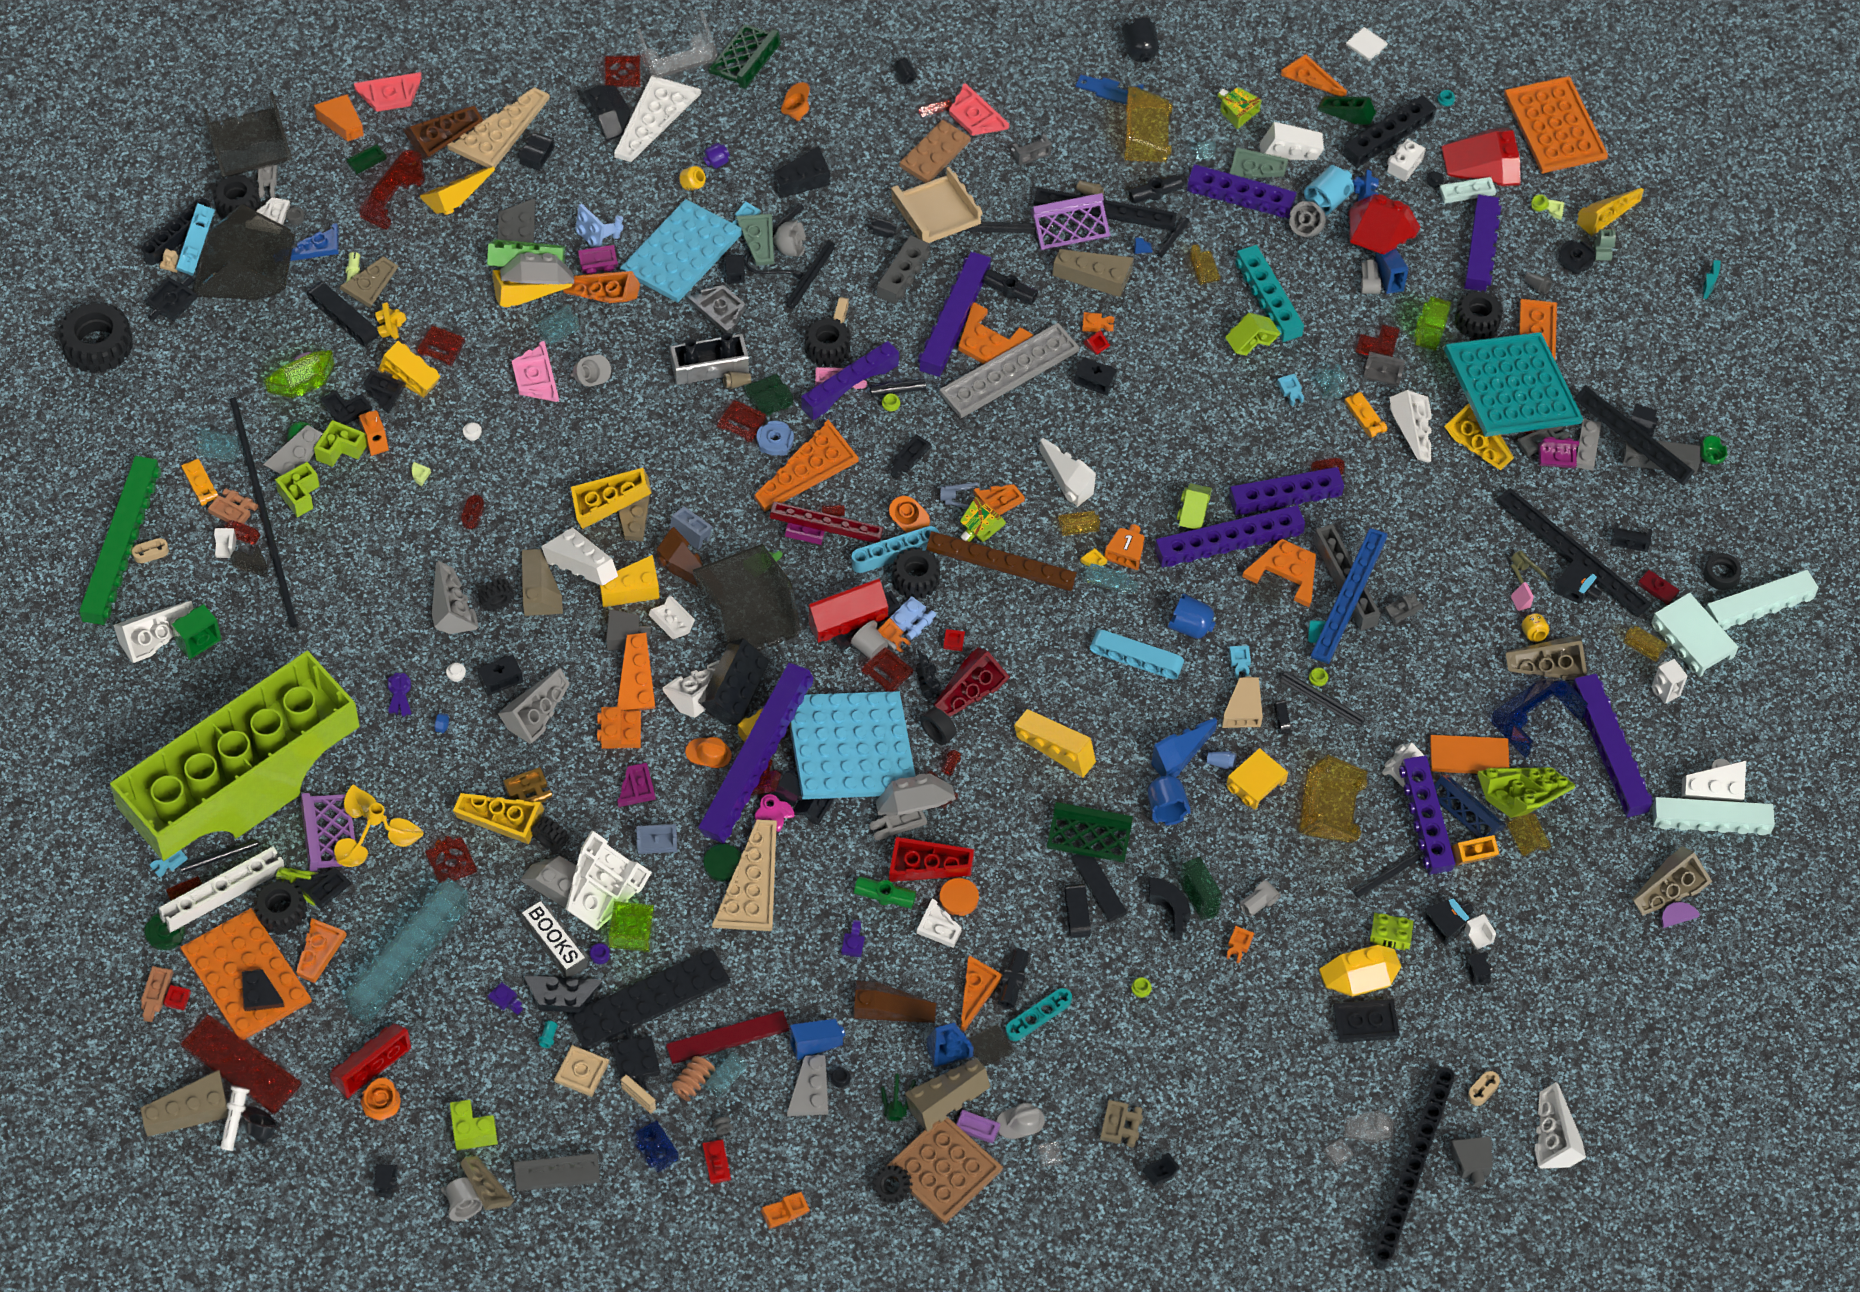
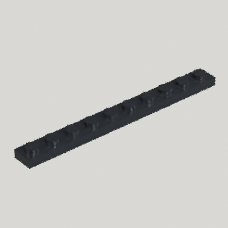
M1509 488L1498 497L1497 503L1570 563L1576 558L1598 577L1596 584L1637 618L1650 608L1651 602L1514 490Z

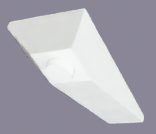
M1409 390L1389 397L1392 414L1416 458L1427 463L1431 462V442L1428 439V434L1431 433V428L1428 427V420L1431 419V409L1428 397Z
M1042 438L1039 451L1066 499L1078 507L1094 494L1096 473L1081 460L1075 461L1071 459V454L1067 452L1065 454L1061 453L1056 445Z
M720 660L707 665V669L703 671H692L691 676L684 679L680 676L663 687V692L680 713L695 718L706 710L699 704V701Z
M1554 1083L1542 1090L1539 1095L1538 1115H1540V1126L1536 1130L1539 1137L1538 1144H1535V1154L1538 1167L1541 1169L1571 1167L1586 1158L1582 1139L1559 1084Z

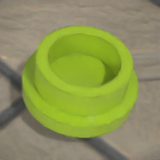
M1541 194L1534 196L1531 202L1532 209L1538 212L1546 210L1549 206L1548 198Z
M887 394L882 399V407L887 411H896L900 407V399L895 394Z
M1315 668L1309 674V681L1314 686H1324L1328 681V674L1322 668Z
M1146 978L1134 980L1131 986L1133 994L1137 997L1148 996L1152 989L1151 983Z

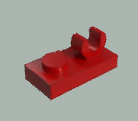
M723 1140L703 1143L710 1184L730 1181L731 1175Z

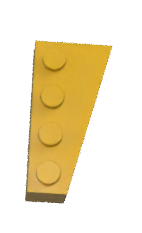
M644 468L571 487L576 518L582 529L652 494L649 478Z
M1029 709L1014 724L1016 735L1021 741L1031 745L1082 778L1096 763L1091 738Z
M464 793L460 794L453 809L456 817L526 844L530 843L533 836L531 830L544 811L541 802H526L518 799L508 800L500 797L490 798Z

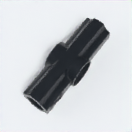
M1178 174L1162 179L1153 177L1146 184L1128 189L1129 199L1134 204L1148 199L1160 200L1164 194L1183 189L1182 178Z
M988 269L983 279V284L1001 291L1003 296L1008 299L1016 298L1029 305H1033L1038 295V290L1020 283L1019 279L1013 275L1005 276L992 269Z
M1013 949L1008 968H1005L1002 989L998 999V1005L1002 1006V1008H1015L1019 990H1022L1026 974L1025 969L1029 959V953L1025 949Z

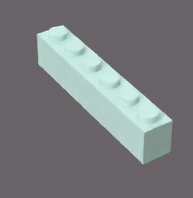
M1805 570L1707 604L1705 610L1723 630H1727L1733 625H1742L1748 620L1759 619L1765 614L1776 613L1786 607H1794L1803 601H1811L1816 595L1818 586L1809 571Z
M1656 797L1652 806L1653 827L1661 829L1675 828L1680 830H1699L1702 832L1719 831L1721 833L1738 832L1740 834L1757 833L1759 835L1771 834L1775 825L1773 804Z

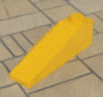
M495 168L481 169L462 179L449 182L450 185L437 187L421 194L420 198L436 214L444 213V215L453 213L454 208L460 206L493 173Z
M1638 188L1592 203L1586 208L1583 207L1578 213L1576 224L1589 235H1595L1599 229H1603L1640 202L1644 189Z
M492 270L495 297L499 305L503 307L520 305L572 287V284L568 283L533 284L501 281L500 270Z

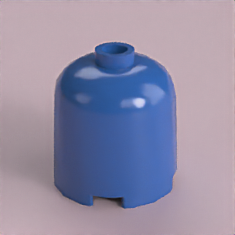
M1183 593L1168 628L1195 639L1203 638L1208 631L1212 632L1216 624L1213 621L1214 611L1209 605Z
M1168 775L1156 778L1151 782L1148 787V800L1152 819L1155 823L1165 822V825L1168 826L1182 822L1184 820L1183 817L1187 813L1190 814V805L1182 782L1178 778Z

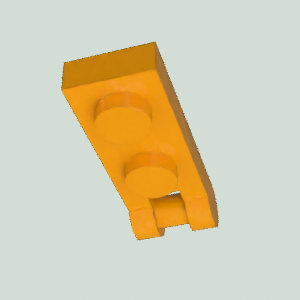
M1361 392L1345 398L1344 403L1369 438L1375 437L1379 432L1384 433L1387 431L1385 422L1381 421Z
M199 459L181 465L201 506L206 505L211 500L214 501L218 497L217 491L214 489Z

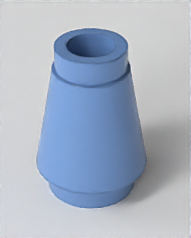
M1232 751L1208 752L1207 764L1230 770V768L1234 769L1236 753H1232Z

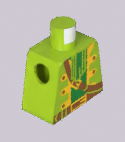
M1236 88L1231 93L1222 89L1218 93V98L1222 100L1220 106L1221 113L1237 129L1260 111L1261 99L1241 88Z
M976 496L961 518L960 522L966 530L960 538L971 542L974 537H977L981 542H985L1001 529L1006 522L998 513Z

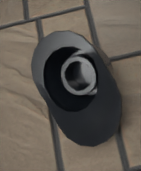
M246 1106L244 1112H241V1115L246 1120L247 1134L261 1144H265L268 1139L272 1138L276 1128H279L281 1125L269 1113L260 1108Z

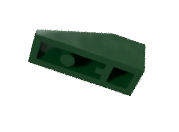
M1324 96L1318 107L1320 112L1353 124H1370L1377 113L1370 97Z

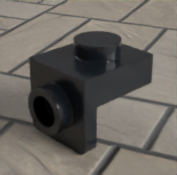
M1166 1153L1161 1160L1146 1165L1142 1171L1152 1185L1157 1186L1172 1180L1180 1167L1170 1153Z

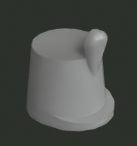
M875 620L864 625L851 640V644L870 660L879 657L886 650L887 646L893 651L897 648L893 642L884 638L877 630V622Z
M468 1178L456 1179L449 1183L447 1187L443 1186L441 1188L442 1193L449 1201L448 1214L452 1221L469 1219L477 1214L483 1206Z

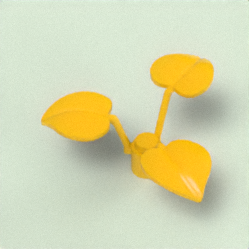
M353 784L346 793L344 810L353 818H359L362 815L365 818L367 817V824L358 843L350 838L341 839L335 845L334 855L336 862L342 866L354 867L362 864L368 856V850L361 846L370 825L375 826L382 821L385 829L389 831V841L396 846H409L420 839L424 832L412 822L402 818L392 819L388 826L387 816H384V806L377 803L372 795Z

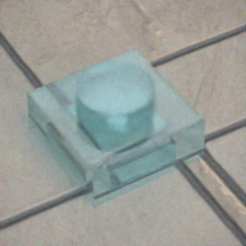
M1215 141L1197 143V160L1215 157Z

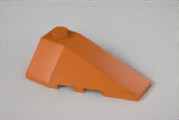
M633 271L574 276L572 287L563 289V292L607 303L627 302L637 299L640 283Z

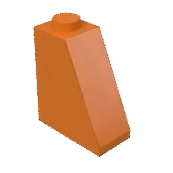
M347 94L314 105L316 118L346 141L364 136L362 123Z

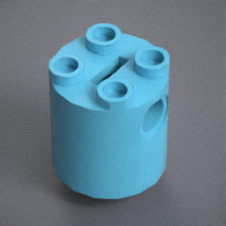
M1330 165L1305 188L1304 197L1306 202H1314L1323 209L1325 215L1330 214L1354 192V185L1351 180L1352 174L1348 170Z

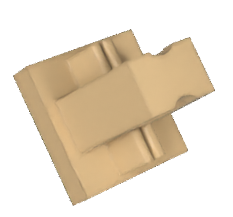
M166 249L160 268L177 273L178 270L175 269L180 256L175 251Z

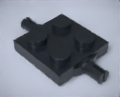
M189 275L183 282L175 281L168 277L145 299L146 305L154 309L148 315V319L154 322L159 315H162L174 322L198 298L197 293L188 288L194 282L193 277Z
M627 1027L624 1030L627 1039L612 1042L611 1045L619 1080L621 1082V1079L628 1075L633 1081H637L642 1089L647 1091L648 1088L645 1080L649 1077L659 1076L661 1073L652 1036L635 1038L633 1027H629V1029Z

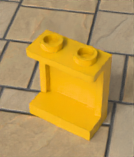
M1259 748L1228 776L1226 786L1232 794L1239 796L1246 806H1250L1255 810L1258 807V803L1278 784L1282 786L1286 783L1288 771Z

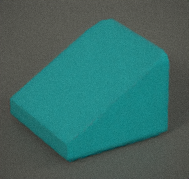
M1310 621L1308 642L1317 643L1326 621Z

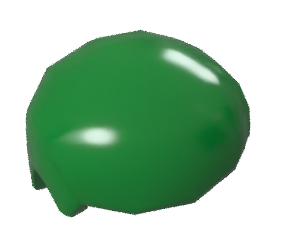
M1707 436L1700 445V456L1704 461L1712 465L1724 462L1727 457V446L1721 444L1719 437Z

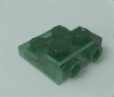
M778 374L744 386V391L759 418L769 416L776 411L787 409L793 405V396L786 383H782Z

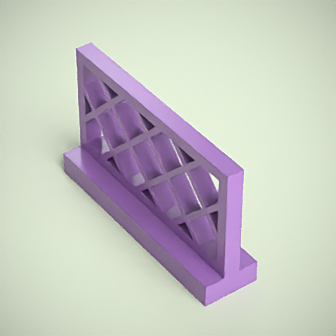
M1102 193L1034 206L1030 211L1034 218L1040 249L1046 250L1110 237ZM1094 207H1099L1101 214L1098 219L1089 214L1090 210ZM1075 211L1085 214L1081 222L1072 217ZM1058 214H1063L1068 218L1064 225L1055 221ZM1087 216L1095 221L1091 229L1082 224ZM1045 217L1051 222L1045 229L1039 224L1038 218ZM1069 220L1078 224L1074 233L1065 227ZM1052 223L1061 228L1057 236L1048 231ZM1097 223L1104 227L1105 234H1097L1093 231ZM1080 226L1089 232L1084 238L1076 234ZM1063 230L1072 235L1069 241H1063L1059 238ZM1046 233L1054 238L1052 244L1044 245L1043 237Z
M302 793L301 811L309 871L317 872L318 868L342 866L336 862L334 851L329 849V847L334 842L337 843L339 841L338 838L343 833L350 837V839L355 840L352 817L344 813V808L340 810L333 805L336 801H344L346 794L310 796V793ZM322 802L326 807L320 811L315 808L314 803ZM330 808L338 813L333 819L325 815ZM340 816L348 821L344 827L336 822ZM321 817L329 822L324 829L317 824ZM332 825L340 830L335 837L327 832ZM323 834L331 839L326 846L319 841ZM325 851L333 856L330 861H321V856Z

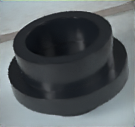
M1432 171L1427 174L1426 181L1430 187L1438 188L1443 184L1444 176L1438 171Z
M838 1068L831 1074V1083L837 1088H845L851 1082V1075L844 1068Z

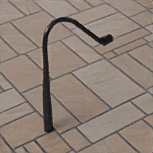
M801 203L794 207L791 212L773 227V235L777 232L780 225L791 221L792 218L804 209ZM751 252L745 257V267L754 273L792 274L797 279H801L803 276L798 270H756L748 265V259L752 255Z

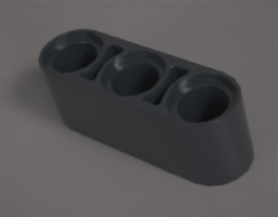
M1085 884L1065 885V902L1070 938L1090 937L1091 927Z

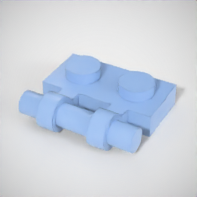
M911 596L890 618L904 632L907 630L906 637L912 640L922 633L921 630L925 626H929L933 622L932 619L936 616V613L931 610L928 614H924L926 606ZM918 619L919 622L916 625H913V623Z

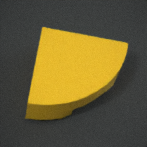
M1094 548L1081 557L1080 562L1086 566L1100 567L1107 564V559Z

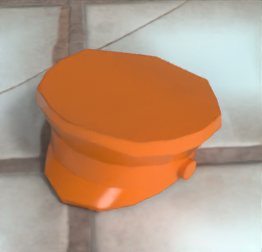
M378 1078L367 1087L366 1091H363L361 1105L367 1117L382 1121L397 1113L400 1107V1094L395 1089L393 1082L388 1078Z

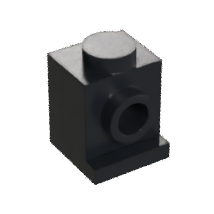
M1488 952L1470 955L1467 958L1465 966L1473 986L1479 984L1484 986L1491 982L1490 976L1493 970L1490 962L1487 963Z
M376 1164L374 1178L375 1196L381 1198L392 1196L393 1189L397 1188V1177L399 1176L397 1165Z

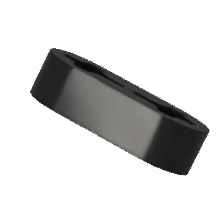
M1285 700L1274 701V712L1278 731L1280 734H1288L1291 732L1286 702Z

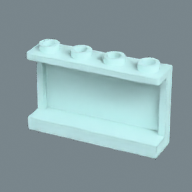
M1691 593L1659 610L1652 619L1653 628L1664 637L1666 643L1672 646L1678 657L1683 659L1689 666V669L1698 677H1701L1707 668L1724 658L1728 660L1734 658L1738 650L1735 642Z

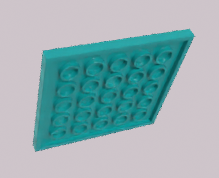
M1541 332L1445 345L1444 351L1485 437L1581 424L1584 420Z

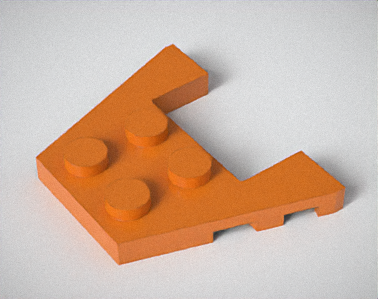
M974 302L958 350L985 364L1032 338L1033 334L1019 327L1010 339L1005 338L980 324L988 314V309Z
M1281 539L1243 572L1242 577L1258 584L1264 571L1268 570L1301 585L1294 597V601L1310 607L1316 554Z

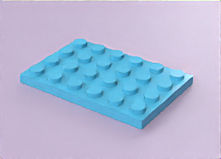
M685 199L620 267V271H633L640 283L678 303L742 235L743 228Z

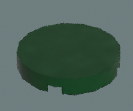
M719 844L710 848L704 856L706 874L718 882H724V880L731 881L742 856L740 851L728 844Z
M160 913L151 917L152 919L145 925L144 933L147 942L157 950L167 951L176 948L185 938V925L170 933L167 928V922L163 923Z

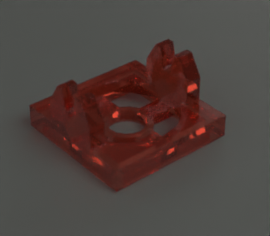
M605 56V85L640 87V56ZM615 63H620V67L617 70H610ZM626 63L633 64L636 69L629 70L626 67ZM621 70H626L628 73L627 75L622 76L619 75L618 72ZM611 75H616L618 78H620V80L612 77ZM630 75H634L632 78L626 80V78H628Z
M445 836L444 841L438 839L435 842V848L425 851L440 887L477 872V867L462 837L452 840L450 836ZM457 849L461 851L463 855H460L458 857L455 855H451L449 850ZM443 852L445 855L444 861L436 864L437 857ZM455 859L457 864L454 867H448L446 861ZM447 869L448 873H444L441 870Z

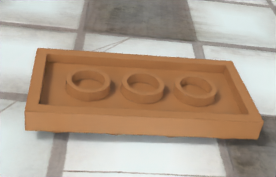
M942 120L900 161L899 167L924 183H928L970 142L971 137Z

